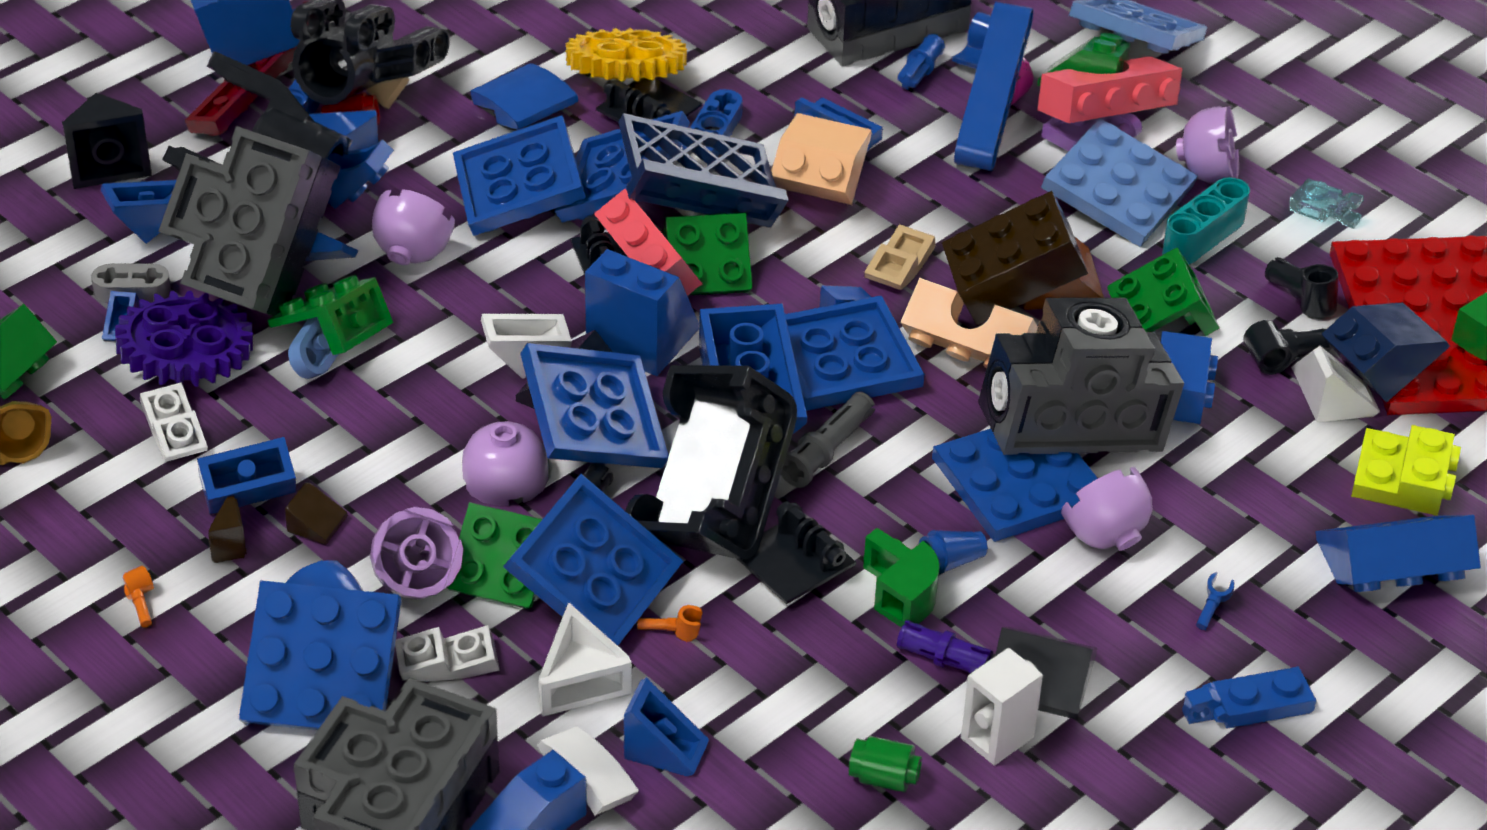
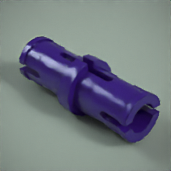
M906 620L905 624L902 625L897 639V648L934 660V665L942 668L948 665L972 673L993 658V650L958 639L954 632L948 630L944 631V633L934 631L909 620Z

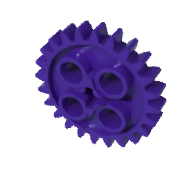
M189 290L184 297H179L175 291H170V298L166 299L159 294H154V302L151 303L140 299L139 308L128 306L127 315L119 316V325H115L116 354H121L122 364H130L131 373L143 370L144 380L158 376L160 385L172 379L175 380V384L181 382L183 384L184 380H190L197 387L199 386L200 379L203 378L213 384L216 383L217 374L229 378L231 377V368L241 370L242 361L250 360V351H253L252 322H247V314L245 312L237 313L236 304L224 307V299L218 298L210 301L208 293H204L200 298H195L193 292Z

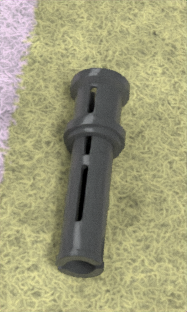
M863 392L854 393L847 403L838 409L816 432L805 433L799 439L798 446L792 452H787L781 472L783 479L794 487L802 488L807 486L813 479V473L818 468L826 467L833 460L834 450L863 421L875 412V408H872L875 404L871 397Z

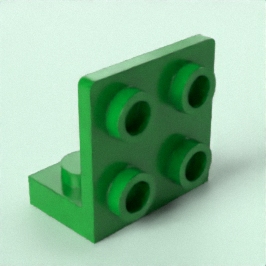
M746 213L666 217L664 237L703 283L688 296L744 293L752 290Z
M1178 247L1121 277L1107 287L1111 298L1127 299L1145 332H1154L1181 316L1185 317L1189 325L1197 323L1205 336L1220 329L1196 274Z
M356 275L334 283L333 288H328L327 283H322L305 290L304 295L306 298H295L279 305L280 313L267 320L270 328L317 317L332 355L347 352L394 322L376 277L359 281Z
M469 502L459 536L463 546L462 565L454 581L446 588L450 591L525 609L532 608L536 594L503 566L542 519Z

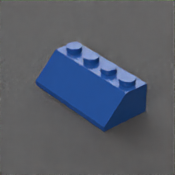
M783 304L700 309L699 351L702 365L752 367L786 390L794 398L797 405V420L793 434L807 424V413Z

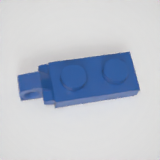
M1298 666L1205 684L1201 688L1185 692L1182 711L1188 724L1215 720L1217 723H1224L1227 729L1312 713L1315 709L1316 698Z

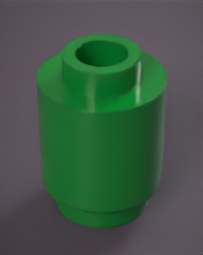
M869 736L867 740L857 738L850 757L849 776L859 778V782L862 784L905 793L909 784L917 785L922 757L915 755V745Z

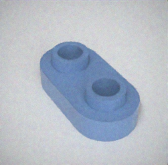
M317 317L307 319L290 344L288 351L291 367L300 377L305 379H311L326 373L338 356V354L332 355Z

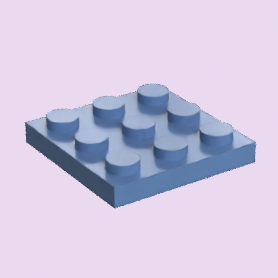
M1130 0L1073 1L1069 14L1071 17L1080 19L1079 25L1092 30H1100L1101 27L1113 30V34L1121 36L1124 41L1134 42L1136 38L1148 42V49L1168 54L1169 50H1179L1181 47H1189L1190 44L1202 41L1207 30L1205 25Z
M1099 118L1045 176L1041 188L1047 192L1052 191L1057 198L1141 247L1193 188L1198 175L1155 151L1147 144L1133 138L1116 126Z

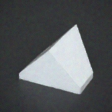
M482 314L481 317L488 347L522 379L526 377L520 353L527 343L571 347L572 340L563 314Z
M1318 346L1291 366L1316 422L1374 417L1380 412L1368 385L1321 346Z
M569 602L539 676V704L542 717L632 694V662L629 656Z

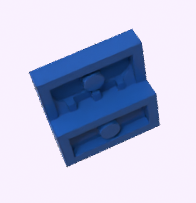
M532 63L470 90L474 105L494 110L497 124L517 130L579 102L578 95L562 79L547 69Z

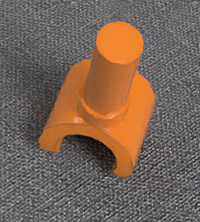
M141 565L124 573L123 580L125 583V596L129 600L132 599L140 625L145 628L149 627L152 621L143 594L153 590L154 586L149 572Z
M686 605L680 608L677 618H639L637 629L674 631L680 640L689 642L694 640L699 634L703 612L697 606Z

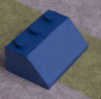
M1438 515L1315 531L1316 540L1337 584L1353 585L1354 592L1380 590V581L1394 579L1396 587L1424 584L1423 576L1438 574V581L1465 579V570L1481 568L1474 515Z

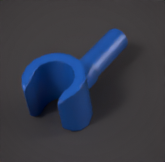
M1218 572L1212 573L1208 578V597L1196 623V626L1201 630L1207 629L1220 602L1229 600L1233 595L1235 585L1233 579L1228 590L1224 592L1216 591L1212 585L1215 583Z

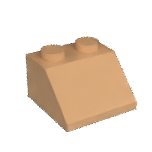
M797 113L780 139L771 170L777 188L852 205L872 130Z

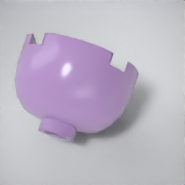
M1218 106L1199 111L1185 125L1183 138H1177L1176 140L1178 160L1186 161L1188 170L1198 175V180L1214 184L1222 178H1238L1239 150L1235 149L1234 137H1237V131L1231 108Z
M391 190L385 191L380 195L373 213L372 231L374 239L387 254V257L397 264L408 265L410 263L416 264L431 261L444 250L449 242L454 229L455 219L451 215L448 221L442 214L445 207L426 195L411 190H402L400 196H389Z
M505 421L483 426L471 436L463 450L462 472L463 479L466 482V489L471 496L483 503L495 506H509V500L523 497V503L530 501L544 490L549 479L548 459L544 444L532 429L523 424Z
M1130 467V475L1124 476L1119 469L1096 479L1076 493L1080 501L1072 509L1068 502L1062 507V516L1069 528L1081 541L1093 548L1100 549L1117 546L1119 551L1128 549L1141 540L1142 536L1139 532L1148 524L1153 510L1152 496L1148 486L1135 467Z
M412 507L396 512L380 525L372 539L370 560L375 576L385 589L394 594H399L403 598L423 599L437 595L454 581L462 565L463 546L461 539H458V535L453 529V524L447 517L433 509Z

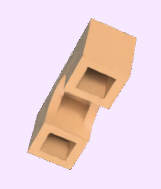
M919 278L900 322L908 333L910 341L926 348H931L932 344L947 348L946 353L956 359L968 362L970 357L983 361L985 368L988 366L996 333L1022 335V333H1036L1038 328L1032 317L998 305L994 306L989 319L982 326L974 329L960 327L958 325V318L964 302L959 293Z

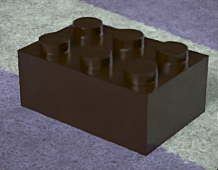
M1052 191L1032 198L1018 207L996 215L990 220L960 232L942 242L957 291L976 325L989 319L995 305L1011 310L1089 274L1070 224Z

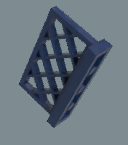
M624 113L618 121L632 176L626 186L629 199L706 215L746 213L747 223L769 228L773 226L789 201L786 190L775 186L764 144ZM635 131L643 132L651 141L647 143ZM669 138L678 140L687 148L682 150ZM705 146L714 148L722 156L718 158ZM655 147H661L673 158L668 160ZM694 153L708 166L704 168L690 155ZM740 154L753 156L755 165L753 166ZM644 155V156H645L646 158H648L649 160H646V159H642V160H641V157ZM727 161L731 162L740 171H742L743 174H737L725 163ZM680 163V164H681L682 166H684L685 168L679 167V166H676V165ZM713 171H716L719 175L711 174V173H712ZM750 178V179L753 180L755 183L749 182V181H746V180Z

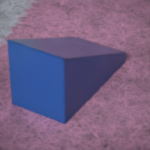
M821 285L820 307L871 298V296L861 287Z
M110 292L102 340L115 341V325H119V316L127 315L128 306L139 308L140 299L137 293Z

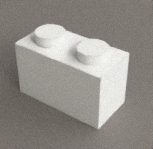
M1009 647L969 674L961 739L994 766L1033 739L1043 674L1030 661L1024 660Z

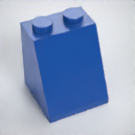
M191 0L211 53L213 51L218 52L240 63L249 65L297 47L300 39H296L291 32V18L296 8L292 9L289 0Z
M606 249L585 271L586 334L596 330L613 353L640 355L645 372L658 376L699 330L698 319L679 277L609 249Z

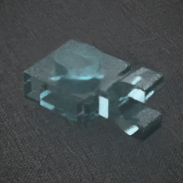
M1308 178L1290 197L1289 210L1323 223L1331 217L1337 219L1343 225L1354 229L1361 221V214L1353 212L1351 209L1357 210L1363 203L1364 196L1350 192L1342 197L1343 190Z

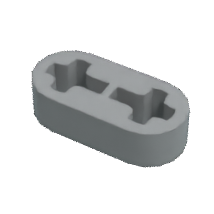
M104 264L93 270L91 274L94 296L102 302L109 303L111 291L137 293L139 299H144L151 303L154 302V294H159L166 299L171 291L169 271L159 264Z

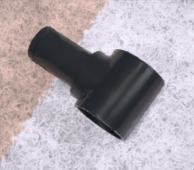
M1280 257L1268 263L1265 269V278L1270 282L1289 289L1292 296L1300 299V308L1305 315L1314 318H1324L1333 315L1337 311L1339 274L1335 268L1323 264L1299 268Z
M1262 320L1252 324L1243 335V342L1260 371L1268 375L1282 372L1296 357L1306 356L1318 346H1321L1327 352H1329L1327 348H1330L1329 343L1321 335L1326 329L1294 332L1292 329L1279 330L1276 323L1271 320Z

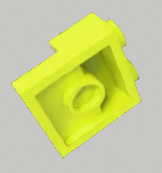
M1416 425L1411 426L1409 437L1366 428L1351 497L1438 516L1442 499L1451 500L1456 475L1448 474V470L1456 472L1461 451L1460 446L1453 445L1455 434Z

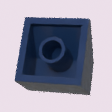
M1403 302L1352 306L1321 334L1342 361L1386 403L1450 347L1444 338Z

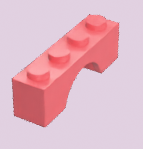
M1148 56L1124 60L1123 71L1115 74H1094L1071 69L1043 73L1038 111L1066 123H1075L1177 105L1182 68Z

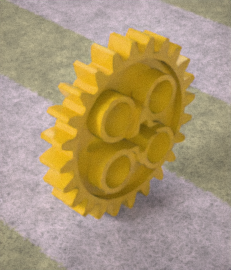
M613 28L611 32L600 29L599 32L588 31L586 35L577 34L576 38L569 39V43H566V65L571 66V70H579V74L591 73L592 78L600 77L605 80L619 79L620 81H625L627 78H632L635 81H640L641 78L655 80V77L667 78L668 74L676 75L678 70L683 71L684 66L687 65V48L685 43H681V39H672V35L661 36V32L633 30L632 28L626 31Z

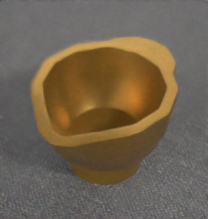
M12 401L0 406V465L10 462L25 463L41 455L49 444L52 416L47 408L34 403Z

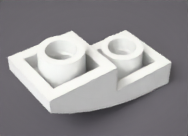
M182 382L140 393V402L165 462L208 450L195 410H191Z
M488 625L444 638L440 628L436 627L397 639L395 643L402 680L411 678L417 681H447L499 671L494 638Z
M577 726L540 740L537 744L543 756L555 750L586 777V802L594 815L630 801L639 792L631 778L615 758L597 740Z

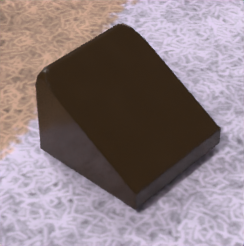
M307 482L303 484L285 508L287 532L325 545L348 517L345 509L317 487Z
M234 495L227 496L209 528L208 537L211 558L214 563L245 558V554H247L243 524L237 498H234Z

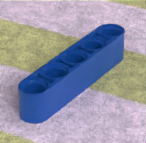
M995 2L958 135L954 164L993 171L1031 31L1033 8Z

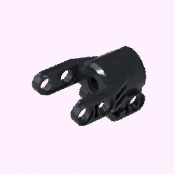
M310 0L296 7L291 18V32L296 39H300L293 54L292 67L294 77L301 89L311 100L323 105L338 104L380 82L411 77L442 62L448 54L450 45L449 34L445 29L425 26L398 40H393L395 14L390 7L371 4L350 13L346 12L345 4L342 0Z
M213 51L207 64L208 68L222 76L225 81L270 101L265 112L253 127V132L301 147L328 159L330 154L334 153L341 156L348 155V149L352 140L316 123L288 87L280 80ZM168 146L162 159L178 169H181L186 153L209 162L217 163L187 148H175L172 146Z

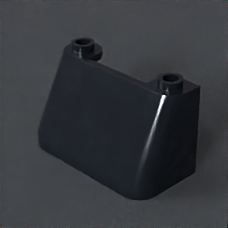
M670 365L662 396L666 409L680 420L656 497L649 494L635 495L630 499L625 511L662 543L729 558H751L760 546L797 420L796 402L790 393L750 366Z

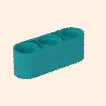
M1222 178L1170 215L1167 219L1162 255L1178 247L1188 264H1191L1238 230L1245 221L1250 194L1248 184L1238 178Z

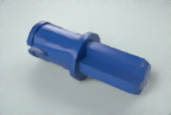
M929 34L925 36L918 49H914L909 53L907 63L897 76V80L902 83V88L906 90L910 87L915 88L925 75L931 74L934 70L935 61L945 49V43L938 35Z

